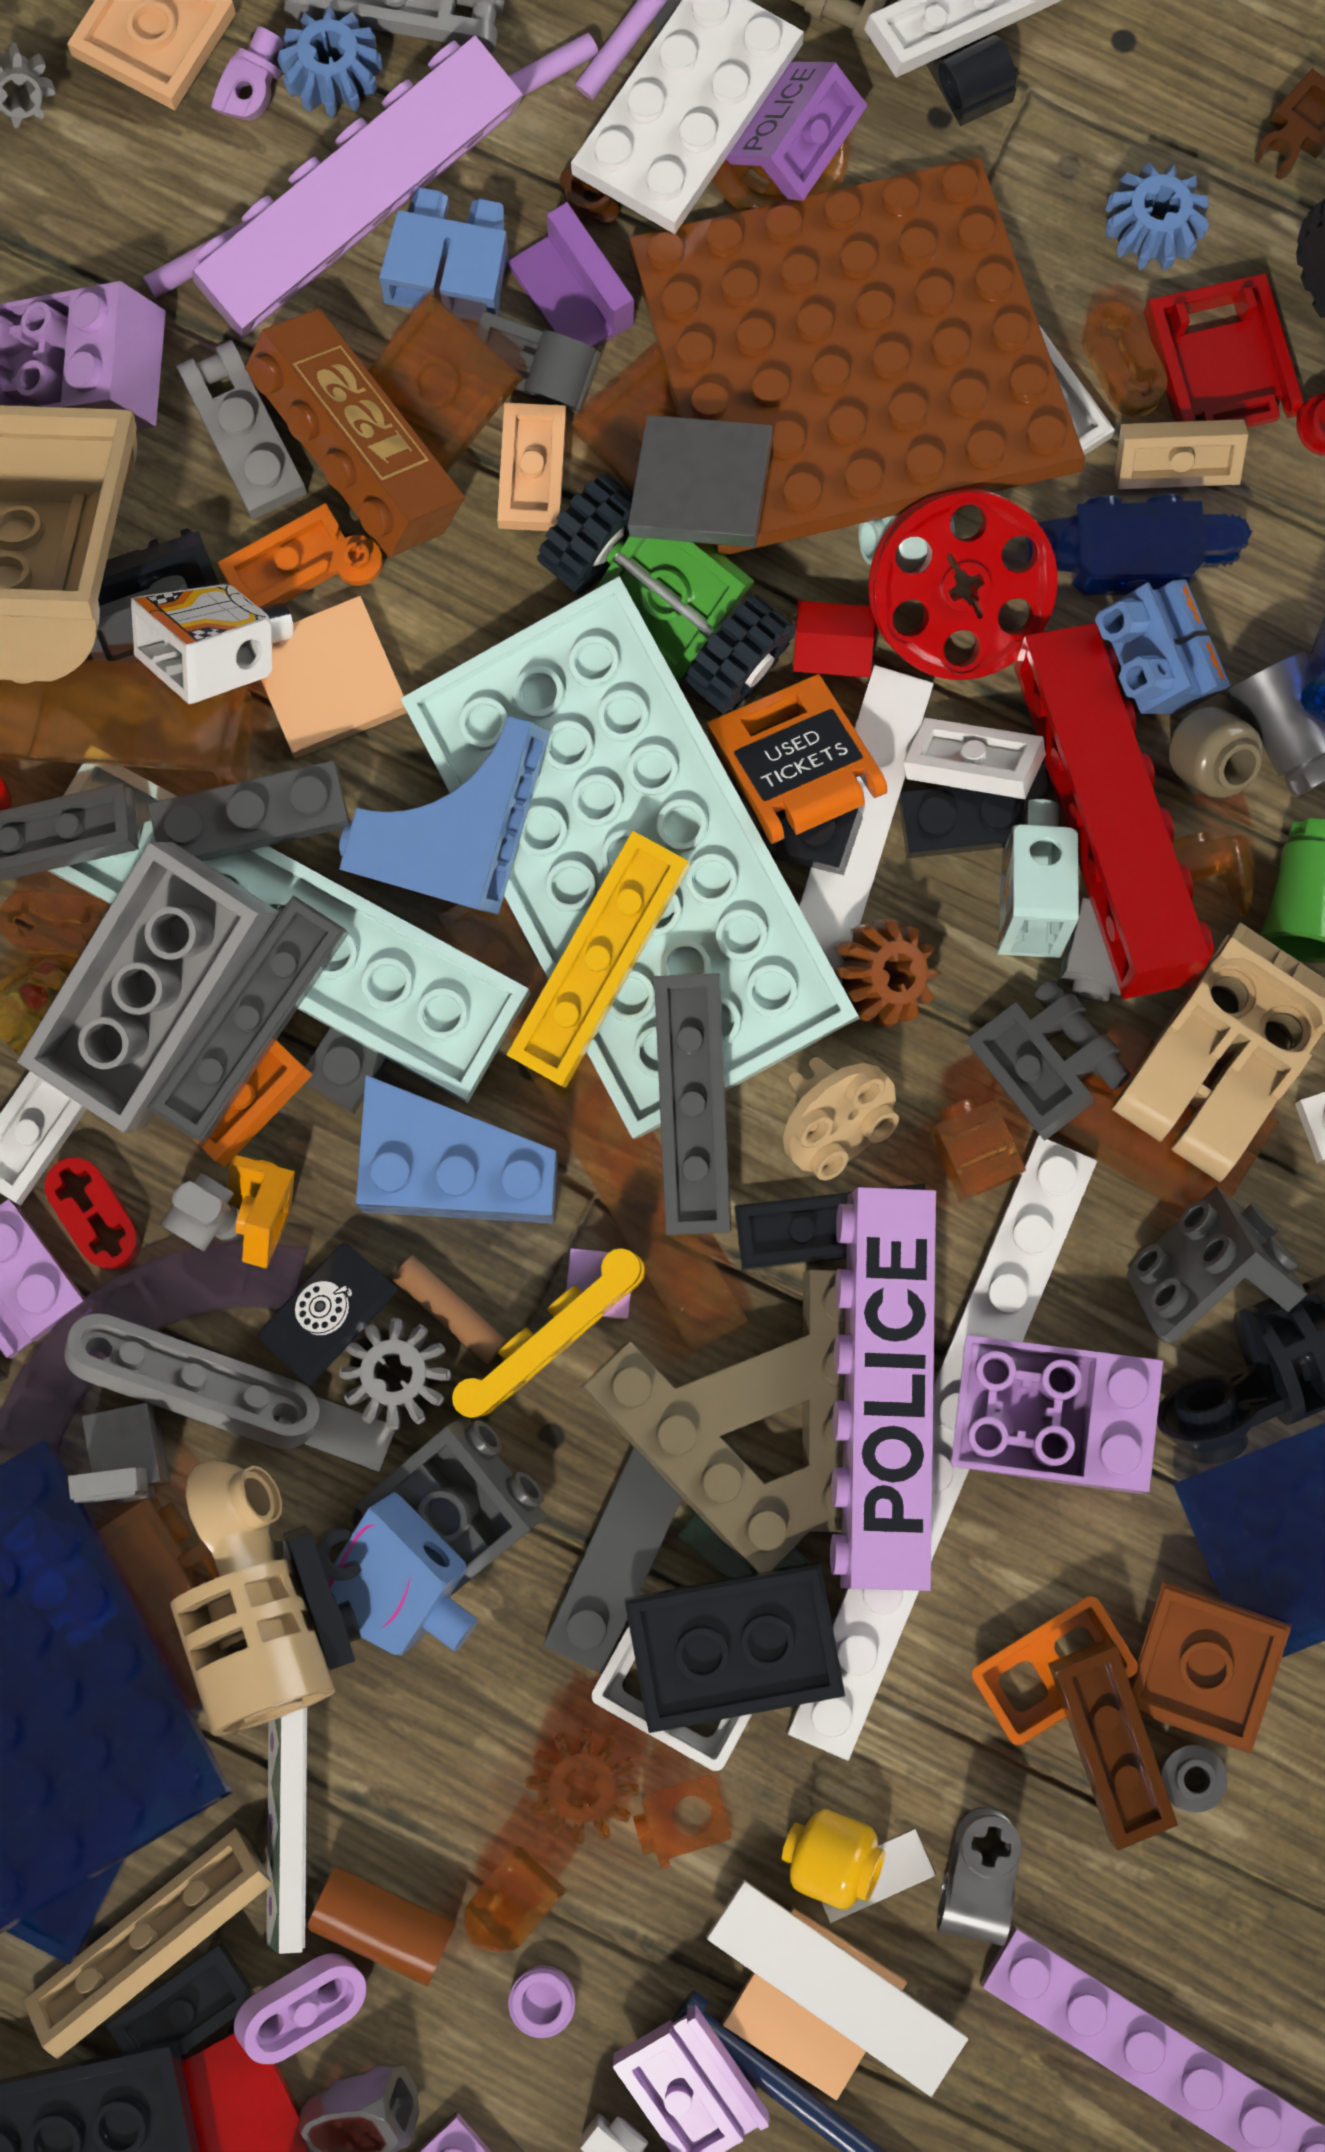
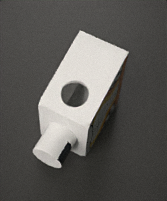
M222 584L131 598L134 656L188 704L205 700L268 677L273 670L272 644L290 640L293 636V621L285 604L276 603L258 607L230 585Z

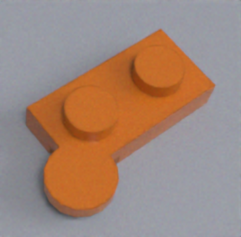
M324 503L222 559L217 564L228 585L236 588L256 606L263 607L276 603L284 604L335 575H338L343 582L353 586L369 584L379 576L382 570L383 558L379 546L372 539L364 535H352L345 538L339 524L327 504Z

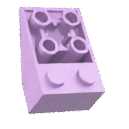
M121 281L0 304V405L133 410L137 430L156 427L166 310Z
M966 1335L951 1466L1075 1486L1135 1494L1149 1493L1163 1360Z

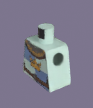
M1046 799L1028 800L1021 804V824L1012 827L1002 854L997 955L1060 958L1079 918L1077 830L1071 827H1059L1058 803Z

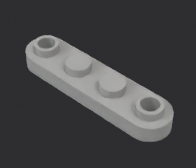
M90 1314L80 1318L73 1324L67 1337L64 1349L65 1362L71 1372L80 1379L275 1448L291 1449L304 1444L311 1437L319 1418L320 1406L315 1394L300 1382L108 1314ZM99 1351L107 1358L101 1360L89 1355L87 1352ZM284 1416L287 1419H289L292 1424L289 1425L277 1422L274 1420L273 1417Z

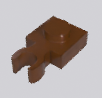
M1313 68L1275 109L1270 123L1279 131H1273L1265 136L1255 155L1254 161L1259 163L1269 151L1282 153L1285 161L1275 176L1278 180L1287 177L1291 173L1302 148L1315 159L1325 149V78Z

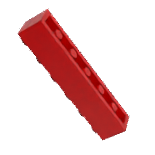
M1096 623L1027 635L1024 637L1014 670L1035 734L1044 738L1046 753L1044 761L1065 825L1077 830L1078 865L1122 999L1196 985L1213 956L1212 935L1208 925L1204 921H1198L1192 903L1194 888L1190 871L1185 864L1179 865L1172 845L1174 842L1172 818L1166 808L1159 807L1153 789L1155 786V771L1152 760L1147 753H1141L1135 737L1136 715L1134 707L1128 698L1122 699L1116 681L1118 665L1115 652L1111 645H1104Z

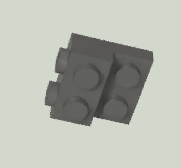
M462 1416L447 1425L355 1504L362 1514L365 1515L368 1508L389 1494L395 1492L401 1496L465 1561L467 1571L452 1595L547 1517L539 1507L543 1502V1495L535 1481L523 1472H517L513 1475L497 1455L502 1450V1444L496 1433L482 1421L477 1420L472 1424L466 1416Z

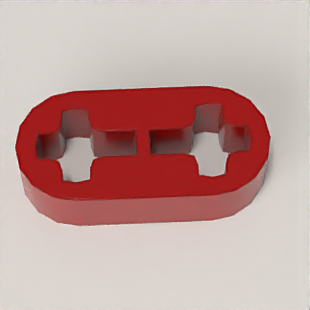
M68 1157L58 1161L49 1170L45 1179V1194L82 1255L91 1264L105 1270H120L129 1266L137 1258L141 1250L142 1237L138 1226L105 1175L93 1163L80 1157ZM72 1172L80 1178H86L89 1175L92 1181L84 1189L94 1206L87 1211L84 1210L81 1203L72 1197L62 1199L61 1194L68 1188L65 1177ZM99 1217L114 1231L123 1228L126 1235L119 1240L122 1251L117 1256H113L106 1250L96 1252L95 1246L102 1241V1237L93 1221Z

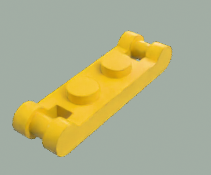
M622 1248L614 1249L607 1253L601 1265L602 1276L583 1292L577 1285H574L562 1294L547 1309L553 1316V1319L535 1334L527 1327L509 1340L498 1352L504 1361L485 1378H470L458 1383L452 1395L455 1409L461 1415L469 1418L488 1416L497 1410L598 1322L609 1310L640 1285L646 1273L645 1264L641 1257L630 1250Z

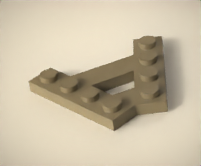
M808 1270L803 1272V1337L677 1388H674L631 1341H628L579 1387L753 1574L771 1571L808 1532H841L842 1507H833L831 1498L834 1467H843V1440H834L832 1427L834 1403L836 1400L844 1401V1374H836L834 1370L835 1338L837 1334L845 1335L846 1308H837L835 1303L837 1271ZM803 1403L802 1468L763 1483L720 1437Z

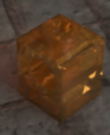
M972 1097L939 1112L943 1122L936 1124L929 1134L960 1203L1018 1179L1026 1171L995 1100L978 1106L975 1098Z

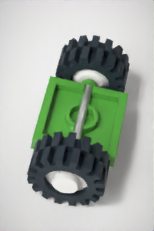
M609 473L598 475L594 482L591 480L584 486L581 495L577 493L570 500L571 505L566 511L562 510L556 519L559 521L555 526L550 527L545 535L548 539L540 545L538 551L541 553L537 556V560L576 594H581L585 589L589 590L592 588L597 578L600 579V582L595 589L620 576L675 679L678 682L685 679L688 686L722 714L730 713L741 705L744 698L747 699L753 693L758 683H762L767 677L766 673L770 668H774L779 661L778 657L786 651L790 644L789 641L794 637L796 626L757 594L751 595L744 604L741 603L738 606L754 583V580L724 555L719 554L710 544L630 537L628 522L633 493Z

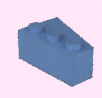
M366 1075L356 1204L363 1213L554 1224L558 1167L556 1150Z

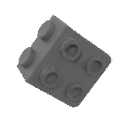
M1215 1186L1203 1199L1191 1204L1184 1211L1180 1220L1155 1244L1147 1246L1138 1254L1127 1272V1279L1153 1330L1164 1342L1170 1344L1177 1341L1245 1277L1287 1312L1308 1295L1294 1273V1270L1300 1265L1298 1260L1282 1242L1274 1237L1279 1232L1277 1226L1258 1206L1251 1203L1244 1209L1218 1186Z

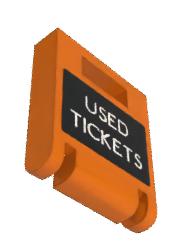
M820 674L707 722L709 742L771 844L784 839L783 827L776 815L777 812L785 811L787 821L795 834L798 835L865 805L864 793L857 780L859 776L873 798L887 793V783L883 773ZM799 714V716H797V717H794V718H792V719H790V720H788V721H785V722H783V723H781V724H778V725H776V726H774V727H772V728H769V729H767V730H765V731H762V732H760V733H758V734H756V735L750 736L751 734H753V733H755V732H758V731H760V730H762V729H765V728H767V727H769V726H771V725H774V724H776V723H778V722H781V721H783V720H785V719H787V718H790V717H792V716H794V715Z

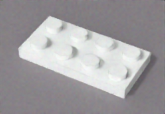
M682 0L572 160V175L675 234L803 45L804 31L750 0Z

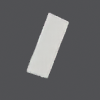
M316 1396L320 1406V1414L311 1437L304 1444L379 1472L395 1430H390L387 1422L379 1419L373 1424H369L362 1419V1413ZM280 1416L278 1422L292 1424L289 1419Z
M916 1829L878 1846V1848L886 1852L885 1861L877 1886L867 1902L858 1899L851 1908L846 1910H840L822 1903L830 1923L936 1876Z

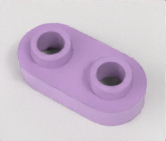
M328 1953L318 1956L252 1995L237 2013L234 2022L235 2037L248 2056L255 2062L260 2064L281 2062L352 2019L360 2010L365 2000V1979L355 1965L342 1954ZM328 1983L327 1986L319 1990L320 1987Z

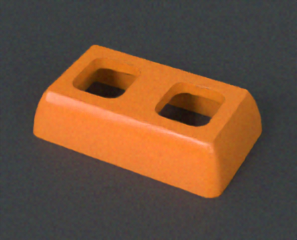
M1086 1597L983 1661L972 1670V1679L1009 1740L1014 1745L1025 1744L1066 1718L1048 1663L1059 1659L1054 1648L1055 1642L1077 1627L1085 1628L1095 1644L1109 1638L1118 1648L1127 1677L1130 1678L1136 1674L1138 1670L1136 1659L1096 1597ZM1023 1661H1028L1036 1670L1047 1692L1044 1699L1025 1711L1020 1712L1013 1708L999 1684V1679L1004 1672Z

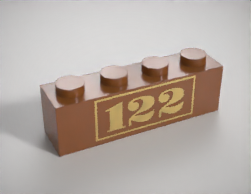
M318 308L262 329L245 370L251 376L255 387L262 394H265L287 423L294 438L303 444L324 472L329 484L338 490L360 519L364 530L377 541L386 555L391 558L444 534L464 501L465 496L322 310Z

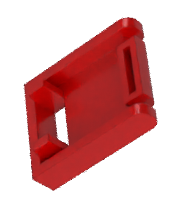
M1266 273L1148 300L1143 313L1174 422L1196 421V419H1199V421L1244 419L1246 427L1250 428L1278 421L1280 418L1276 402L1278 400L1281 401L1286 418L1297 417L1303 405V398ZM1234 304L1239 322L1185 334L1190 323L1188 314Z

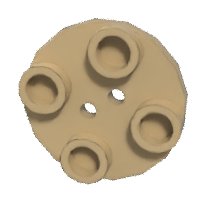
M814 1057L809 1061V1066L814 1074L813 1078L809 1080L804 1079L799 1073H792L789 1076L788 1080L800 1101L788 1118L783 1134L785 1153L801 1170L813 1172L820 1180L833 1179L845 1169L848 1161L858 1156L871 1143L881 1142L894 1132L899 1122V1116L893 1110L896 1101L895 1085L876 1065L859 1063L842 1067L836 1071L820 1058Z

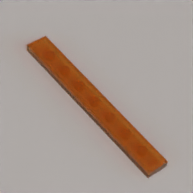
M503 902L499 915L458 904L438 916L455 948L530 990L531 994L506 1035L511 1044H513L548 979ZM587 1052L566 1088L524 1065L631 1251L643 1260L646 1270L645 1275L691 1354L747 1323L748 1320L698 1235H666L663 1175L641 1137L632 1139Z

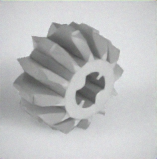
M400 1318L391 1319L389 1340L385 1341L380 1330L374 1324L366 1326L365 1333L373 1347L366 1351L354 1342H351L346 1347V1351L350 1355L362 1360L361 1367L346 1366L339 1370L340 1378L348 1381L361 1380L362 1385L350 1390L344 1396L347 1404H359L371 1397L372 1399L362 1416V1419L369 1424H373L380 1416L384 1406H387L386 1421L390 1430L400 1429L402 1423L401 1408L405 1407L416 1424L424 1423L426 1416L417 1401L424 1397L431 1404L439 1407L445 1401V1398L439 1392L428 1388L430 1381H450L451 1371L442 1367L429 1368L428 1364L440 1359L446 1353V1349L441 1343H437L419 1352L418 1350L428 1335V1329L421 1324L413 1329L407 1342L403 1341L404 1325ZM400 1357L401 1364L413 1372L411 1381L407 1384L401 1380L400 1383L404 1388L400 1391L391 1392L390 1384L379 1379L380 1368L382 1365L390 1368L391 1366L387 1360Z

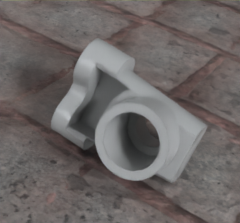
M200 1173L195 1182L188 1181L175 1190L172 1198L173 1205L160 1223L161 1226L205 1252L214 1236L225 1242H233L243 1236L235 1233L239 1209L228 1204L234 1193Z

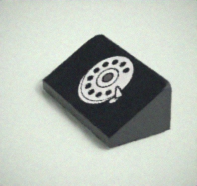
M342 1243L260 1330L258 1337L302 1381L310 1386L391 1300L398 1289L349 1244Z

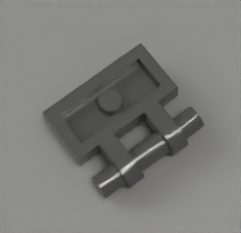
M1054 980L1044 983L1036 991L1035 997L1045 1009L1034 1018L1030 1019L1019 1004L1015 1002L966 1039L972 1051L1044 1141L1095 1103L1091 1093L1082 1083L1091 1075L1099 1074L1110 1089L1119 1088L1131 1076L1130 1071L1119 1059L1121 1050L1108 1035L1100 1036L1085 1018L1087 1013L1085 1006L1074 994L1066 995ZM1065 1033L1079 1050L1065 1061L1049 1043V1040L1057 1034Z

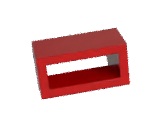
M798 601L792 671L871 677L875 620L870 606Z

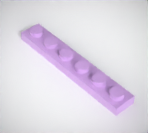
M1015 1926L1012 1927L1005 1945L1001 1946L979 1983L982 1988L1237 2152H1325V2125Z

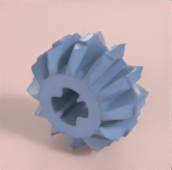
M327 6L323 13V19L317 21L303 11L300 20L302 30L286 28L283 37L286 48L280 50L278 55L279 68L285 75L283 81L287 93L291 97L300 96L302 106L308 113L319 105L324 104L326 114L333 119L338 110L337 105L344 103L348 108L357 113L360 106L358 95L374 96L377 89L375 76L380 75L382 70L381 54L375 49L377 43L374 33L370 27L360 28L359 20L352 11L339 21L336 20L335 13L329 6Z
M1150 161L1145 166H1142L1139 176L1127 172L1120 179L1117 187L1118 192L1111 194L1106 204L1105 210L1107 215L1110 216L1105 227L1106 238L1120 239L1116 248L1118 258L1132 252L1139 255L1137 259L1139 271L1147 267L1150 259H1156L1164 272L1172 267L1176 257L1187 261L1195 252L1196 242L1204 238L1209 227L1208 219L1204 217L1209 207L1208 196L1194 194L1198 185L1196 175L1182 181L1176 178L1177 169L1175 162L1165 169L1164 174H1158ZM1151 214H1157L1163 217V220L1156 219Z

